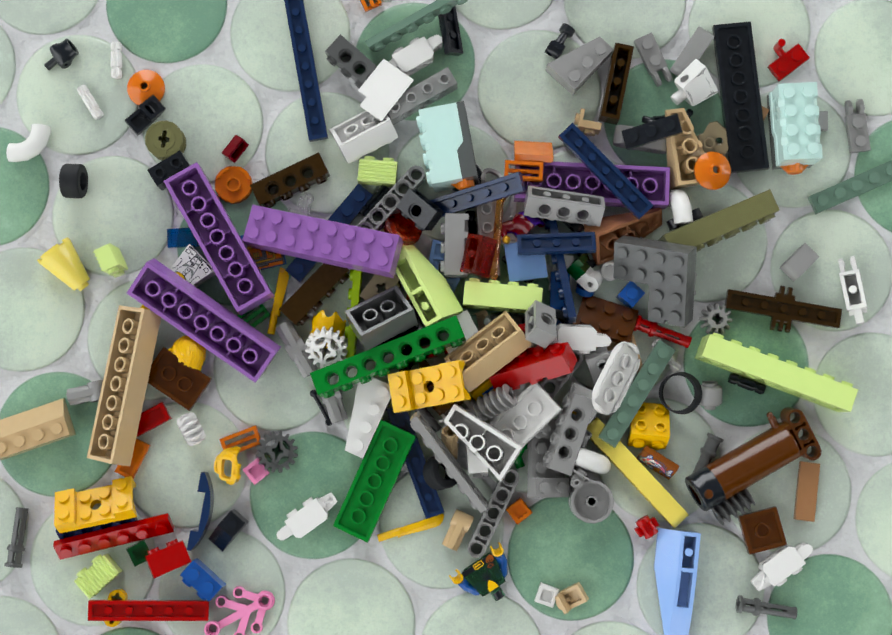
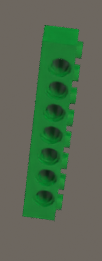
M455 315L311 372L310 375L317 394L326 399L334 396L335 392L339 390L347 391L352 389L353 385L359 382L365 384L370 382L372 377L377 375L379 377L385 376L392 369H403L412 361L417 363L425 360L426 356L430 354H441L445 351V348L450 346L452 348L459 347L466 339ZM441 333L449 334L446 341L438 339ZM423 340L431 342L428 348L420 347ZM405 347L412 348L410 355L405 356L402 354ZM388 354L394 355V359L390 363L384 362V358ZM374 361L376 363L375 368L367 370V363ZM350 369H357L356 376L348 377ZM332 376H339V381L336 384H330Z

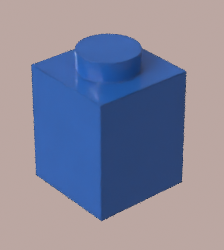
M629 281L616 298L626 307L633 308L645 292L634 282Z

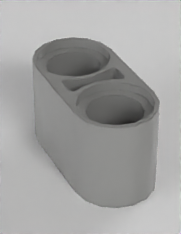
M804 243L781 265L780 269L794 282L819 256Z

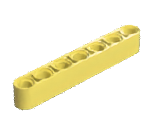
M596 417L588 424L586 429L592 434L590 440L675 529L689 514L621 441L613 448L598 438L605 424Z

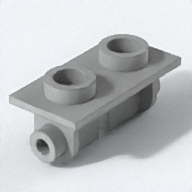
M575 466L571 476H568L569 485L573 488H580L585 479L590 481L586 477L588 473Z

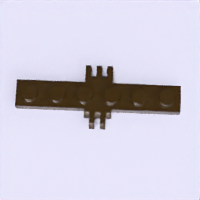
M780 286L779 293L776 292L774 297L728 289L725 299L726 309L771 317L770 330H775L776 323H778L777 331L782 332L784 324L786 333H790L792 321L838 329L840 328L842 309L795 301V296L792 295L793 288L788 287L787 293L784 294L785 286Z

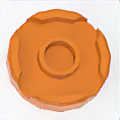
M225 167L216 176L215 191L227 203H241L252 192L250 187L253 184L252 178L242 167Z

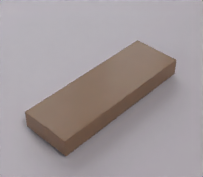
M799 461L793 519L815 522L820 464Z

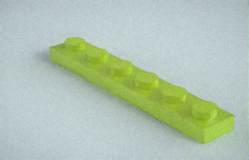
M350 270V281H353L352 288L348 290V300H351V306L347 307V310L360 304L359 295L361 294L362 271ZM350 325L345 327V338H348V346L346 348L348 352L344 356L346 358L356 355L357 336Z

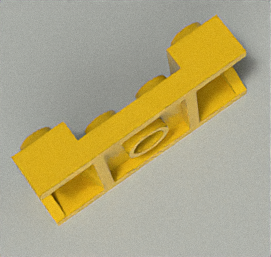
M456 360L441 363L440 365L387 374L393 412L400 413L471 400L470 394L464 387L462 375L465 361ZM429 381L433 382L434 384V390L432 392H429L427 389V384Z
M132 476L112 480V485L79 492H76L74 488L55 492V528L59 533L137 517L133 502V488L136 487L135 481ZM101 503L98 509L93 510L94 505Z

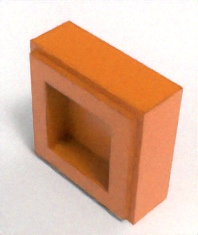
M521 497L506 508V511L517 525L532 514V511Z

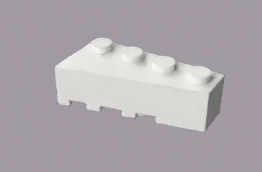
M374 377L368 383L361 384L359 382L357 384L345 451L362 459L391 401L389 384Z
M458 404L453 405L444 420L495 477L502 481L520 454L523 446Z

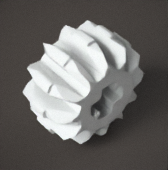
M186 413L177 419V425L189 446L197 445L205 440L204 430L194 413Z

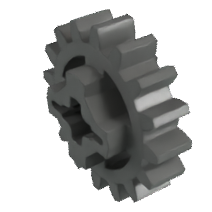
M272 431L270 437L267 434L264 435L265 441L259 440V444L262 446L256 447V450L260 451L256 458H261V461L258 463L259 465H266L265 471L271 468V473H274L276 469H278L279 473H282L283 468L286 470L290 469L288 464L294 465L295 461L292 458L298 457V454L294 453L298 446L292 445L295 440H289V434L284 437L282 436V431L278 435ZM275 440L273 445L265 446L268 442ZM285 442L289 449H285L282 443ZM278 445L279 452L282 453H280L275 460V453L272 451H274ZM264 454L269 456L271 463L267 461ZM288 458L286 462L278 465L279 460Z

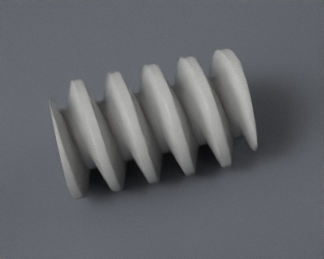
M503 384L502 388L497 387L496 391L491 390L489 394L485 393L483 397H477V403L473 404V409L479 419L486 421L516 406L517 399L510 386Z

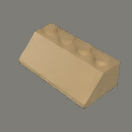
M504 311L461 346L444 357L446 362L465 361L462 375L464 386L470 393L524 352L532 343L525 339L524 332L507 311Z
M65 398L1 419L0 460L76 435Z

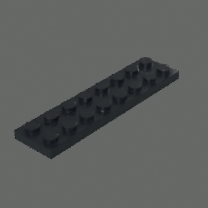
M751 21L713 25L712 31L715 36L713 40L724 128H726L727 153L731 173L768 170L769 161Z

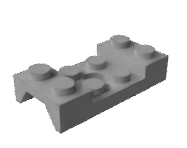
M552 419L528 442V497H569V478L565 477L564 473L543 466L544 454L549 450L550 437L555 432L557 426L556 419ZM569 428L565 431L566 438L569 437ZM563 447L559 450V456H562L564 453Z

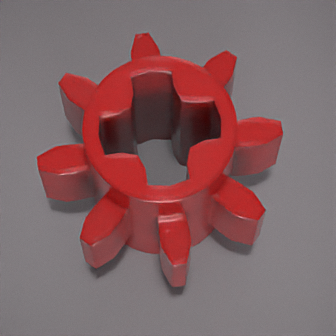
M645 515L635 522L638 527L634 528L639 537L644 536L645 539H649L658 533L656 527L659 526V523L655 517L649 518L648 515Z

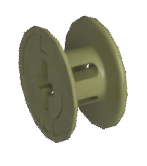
M167 120L158 121L147 130L145 144L157 159L163 161L179 150L184 153L186 137L173 122ZM167 137L169 139V142H166L164 145L162 142L163 140L166 141Z

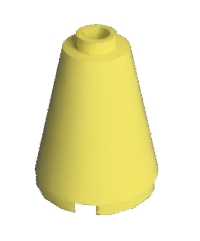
M67 237L62 240L63 243L54 245L40 256V259H37V261L71 289L82 291L89 285L87 281L90 278L71 240Z

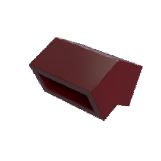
M235 135L222 151V154L235 163L249 144L243 138Z

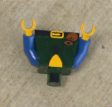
M498 542L499 547L497 549H493L490 546L491 551L461 572L456 569L455 571L458 573L456 577L449 575L452 582L475 596L481 595L483 597L490 593L495 601L503 598L505 593L500 585L505 582L504 578L508 574V567L501 543Z

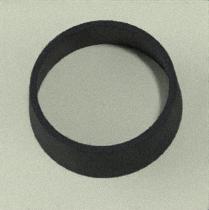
M677 372L667 376L662 381L659 387V398L662 405L669 411L676 414H688L694 411L700 404L702 388L699 381L693 375L686 372ZM672 376H683L693 385L694 399L686 409L672 410L664 400L663 389L668 379Z

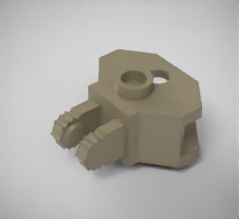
M718 121L709 122L704 132L696 136L701 141L705 153L718 152L725 156L728 151L726 128ZM717 138H722V139H723V142H722V143H718V142L716 141V139H717Z

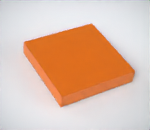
M514 141V160L552 163V143Z

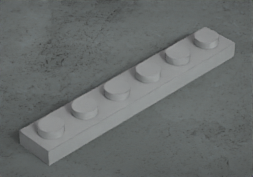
M419 411L414 413L410 419L412 429L416 433H420L425 446L433 450L434 457L440 464L443 463L446 467V473L451 479L454 478L456 480L458 489L462 494L468 496L471 506L475 510L478 509L480 513L487 510L488 501L422 414Z

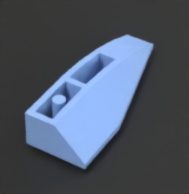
M658 528L654 571L664 635H689L701 533Z

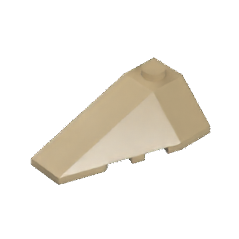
M684 108L665 110V117L678 114L683 131L682 134L666 138L667 167H670V189L700 185L694 175V166L697 159L705 153L702 148L703 145L698 140L694 127Z

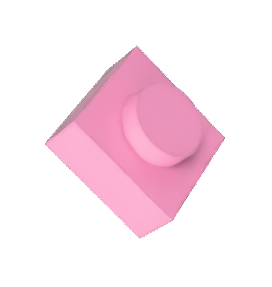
M260 458L255 459L243 469L254 485L270 474L268 469L264 470V464H258L261 461Z

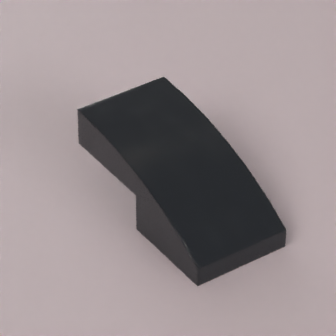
M152 95L139 105V109L125 119V123L138 136L166 108Z

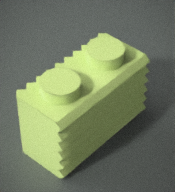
M364 156V159H359L357 181L360 185H385L386 187H393L397 181L398 163L393 158L375 160V157Z
M106 244L93 251L95 257H97L98 264H100L101 271L116 278L124 275V271L128 270L120 249L113 244Z
M99 554L91 561L93 563L92 566L88 569L85 567L76 574L78 578L74 582L88 599L96 596L123 571L109 554L103 556Z

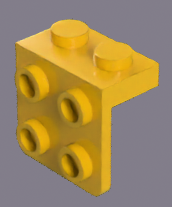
M643 402L630 423L627 446H634L635 448L648 446L655 450L666 449L670 439L669 410L662 404Z

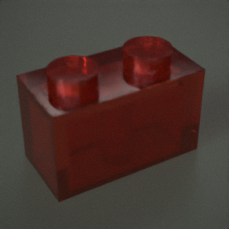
M468 233L460 272L489 278L498 240L484 235Z

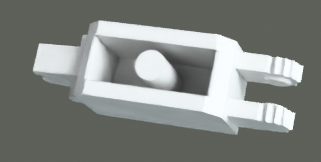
M439 34L428 39L424 36L422 38L417 37L405 48L400 47L396 49L389 63L406 75L411 76L433 63L434 53L443 46L442 37Z
M851 256L850 263L853 268L851 271L845 272L843 259H838L841 272L839 275L849 316H855L856 324L859 325L865 323L863 313H867L868 307L860 271L857 268L855 256Z
M558 324L556 326L557 338L549 345L568 342L572 350H579L578 353L590 354V351H596V347L610 346L612 341L608 335L597 333L591 325Z
M331 492L321 498L317 497L314 500L310 497L302 503L304 506L302 509L297 511L295 508L286 515L288 519L284 521L286 525L278 530L276 534L277 539L284 541L292 535L296 538H302L327 520L329 516L328 511L338 502L333 493Z
M801 542L795 547L781 546L759 563L758 569L760 572L751 580V583L757 591H761L770 585L774 587L776 585H783L787 581L786 578L791 574L796 575L802 571V566L806 564L804 559L814 551L812 546L805 542Z

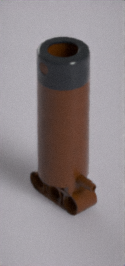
M792 407L784 408L780 413L782 421L778 423L772 412H768L766 415L772 428L687 476L685 484L696 504L703 511H708L799 457L817 460L821 456L822 450L801 410ZM794 412V419L790 421V415ZM802 429V430H803V434H802V436L799 438L798 434H799V431ZM811 446V452L807 454V449Z

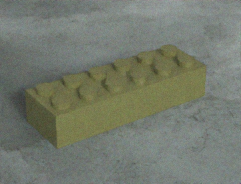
M769 189L666 233L657 241L697 247L696 252H698L706 244L710 247L719 243V241L723 240L722 237L726 240L735 236L740 230L745 232L758 225L757 222L761 225L776 217L775 213L780 209Z

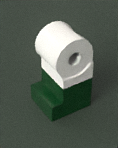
M582 253L569 265L567 272L586 291L594 292L601 285L603 277L601 273L594 271L586 262L588 260L587 255Z

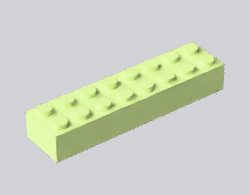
M713 332V334L706 335L701 339L695 356L697 360L836 412H851L858 393V389L853 388L852 383L834 381L835 377L827 374H823V376L818 375L816 370L805 367L803 369L797 367L798 364L793 361H781L779 356L768 353V355L762 354L760 349L752 346L749 348L743 347L741 342L733 339L727 341L723 339V335Z

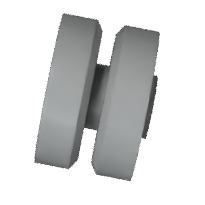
M585 480L580 488L572 487L569 493L568 504L575 517L586 523L595 524L602 522L610 515L614 499L612 492L605 484L597 480ZM589 498H594L593 505L588 504Z

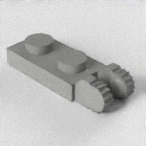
M652 32L634 40L639 55L657 87L662 85L661 78L657 73L658 71H662L667 82L672 81V75L667 68V63Z
M857 99V114H852V102L847 100L844 103L846 115L844 118L849 153L868 152L871 148L866 114L864 113V102L862 99Z

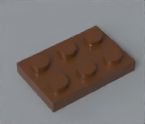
M595 296L582 297L575 324L591 325L597 333L608 335L611 341L615 343L630 342L639 311Z
M163 347L151 364L148 384L188 411H191L212 379L200 370L192 369V367L184 365L183 362H178L176 355Z

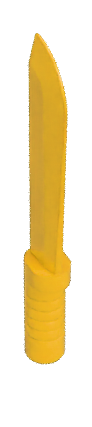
M282 267L279 269L267 331L269 335H275L277 319L280 317L281 312L279 308L283 304L289 280L288 272Z
M444 514L377 534L378 541L381 542L396 536L399 538L437 527L443 522Z

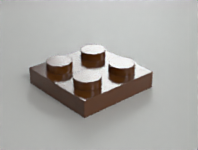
M776 506L738 516L749 555L787 545Z

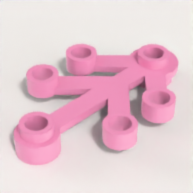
M242 586L234 588L233 596L235 598L243 597L254 601L249 605L229 600L225 595H220L215 601L217 607H226L236 610V612L218 622L215 620L209 621L204 627L205 634L218 635L223 627L241 618L234 635H237V633L246 635L245 630L250 614L257 609V616L255 622L251 624V631L256 634L260 633L263 630L262 622L266 610L274 606V595L266 590L257 594L245 590ZM236 589L242 590L241 596L236 594ZM263 597H267L269 599V602L267 604H264L262 602ZM219 598L225 600L224 605L219 604ZM254 624H259L260 630H255ZM211 625L216 626L217 630L215 632L210 630Z

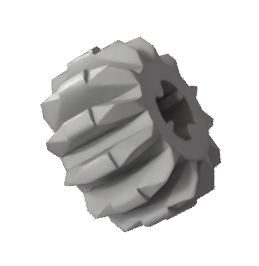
M715 303L713 307L710 304L707 305V310L703 309L701 311L704 316L699 317L700 321L705 322L700 327L704 328L707 326V334L711 331L712 334L713 332H719L721 335L725 334L724 329L729 330L731 328L727 323L733 321V319L727 318L731 311L725 313L726 306L723 305L719 309L718 303ZM715 316L717 319H719V322L717 323L714 320H712V318Z

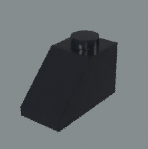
M233 509L218 524L208 539L223 552L249 521Z

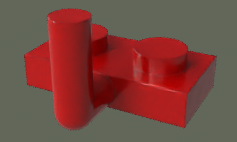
M779 39L774 45L773 50L779 58L767 68L778 82L810 59L799 43L787 52L782 49L786 43L784 39Z

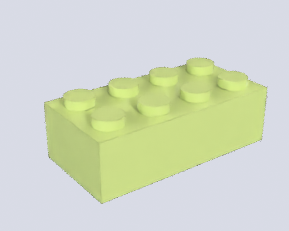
M469 278V281H465L462 308L525 314L535 300L542 303L543 288H539L538 284L528 283L527 286H519L518 282H508L506 285L500 284L498 280H488V283L481 282V279Z

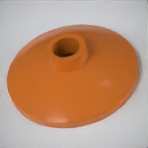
M141 70L130 78L127 92L130 99L137 105L142 104L152 95L160 101L165 93V84L158 73L152 70ZM143 84L148 85L146 89L141 88Z
M707 152L697 159L694 166V175L702 187L708 190H717L724 187L729 181L731 167L727 158L722 154ZM714 166L717 168V173L713 171Z

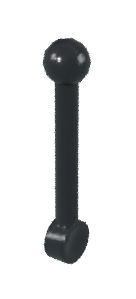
M311 390L310 396L314 397L326 419V425L331 426L332 422L317 397L316 390Z

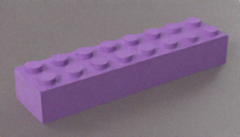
M196 162L164 180L167 189L237 313L242 316L275 297L201 166Z
M544 163L543 181H524L526 191L514 195V202H524L528 186L602 196L607 207H625L583 163ZM615 165L654 205L651 209H666L669 206L670 167ZM515 166V169L539 170V167ZM522 174V176L539 177L537 174Z
M252 205L242 239L250 248L394 278L403 245L400 235Z
M155 258L145 263L127 291V294L255 383L281 348L277 343Z

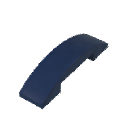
M201 472L197 492H203L205 496L199 529L190 530L187 550L189 551L195 549L201 542L212 518L214 491L208 472Z

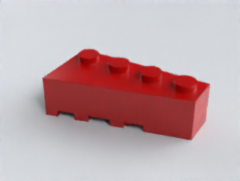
M568 342L554 343L548 345L547 348L541 346L527 348L488 379L495 391L497 387L502 388L503 384H508L512 390L520 389V385L528 382L533 385L545 377L550 380L572 373L577 358Z

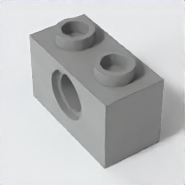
M535 300L525 312V339L543 348H547L551 342L553 343L557 338L556 309Z

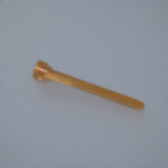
M506 198L496 200L490 278L492 280H496L498 277L503 205Z

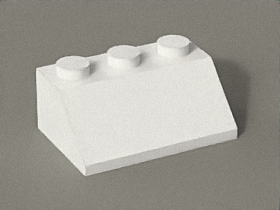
M366 110L329 129L348 164L358 161L366 154L373 153L378 148L390 144L399 138L388 115L380 121Z

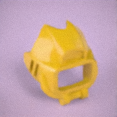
M321 310L316 316L313 315L310 333L314 334L316 328L321 331L323 326L328 331L333 327V332L336 333L339 330V336L341 337L344 335L347 320L343 321L337 312L327 317L324 310Z
M238 446L224 449L216 456L214 462V471L219 474L221 480L226 481L229 485H233L241 478V464L237 460L241 447ZM225 460L232 462L231 477L226 476L224 473Z

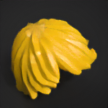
M189 336L180 337L168 349V351L176 355L178 362H183L184 365L192 367V369H202L206 357V348Z

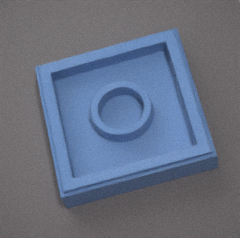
M517 242L504 244L509 282L548 278L545 255L518 256Z

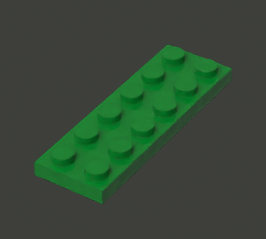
M380 420L333 524L334 527L367 543L370 541L417 437L416 435L387 421Z

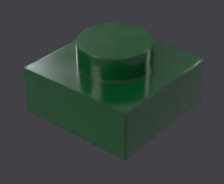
M144 539L126 548L135 567L145 562V556L148 555L147 551H149V548Z

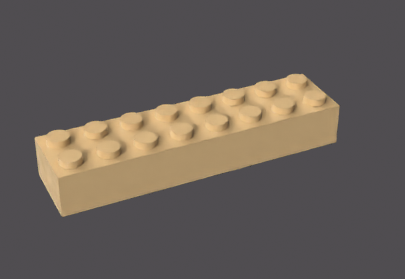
M119 305L87 454L89 459L114 465H131L161 323V317L151 310Z

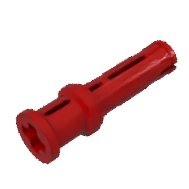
M642 315L637 316L633 331L638 330L648 334L649 337L657 336L685 348L689 347L692 337L660 326L657 322L648 321L642 318ZM665 333L678 337L679 339L666 335Z

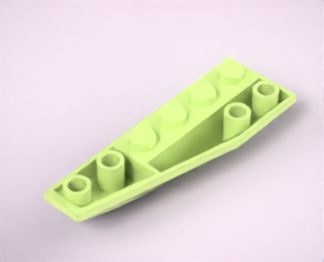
M393 223L380 230L400 235L403 240L395 272L425 327L462 313L463 309L446 278Z

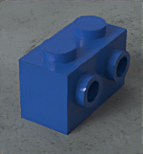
M198 558L194 559L180 574L183 577V583L190 588L196 589L198 591L196 594L204 601H211L226 585Z

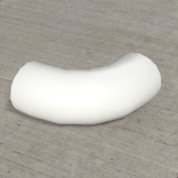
M32 124L30 135L25 141L8 144L6 152L8 161H28L39 155L48 143L51 127L43 124Z
M672 189L669 192V206L672 208L674 225L692 223L693 216L688 195L682 189Z
M580 447L574 466L603 475L609 472L611 462L608 457Z

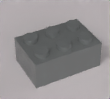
M397 285L345 311L351 329L366 351L418 325L414 309Z

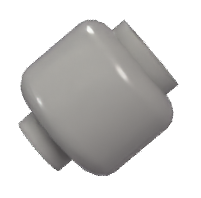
M703 381L701 384L702 399L699 405L704 406L705 410H715L716 406L722 404V387L716 381Z

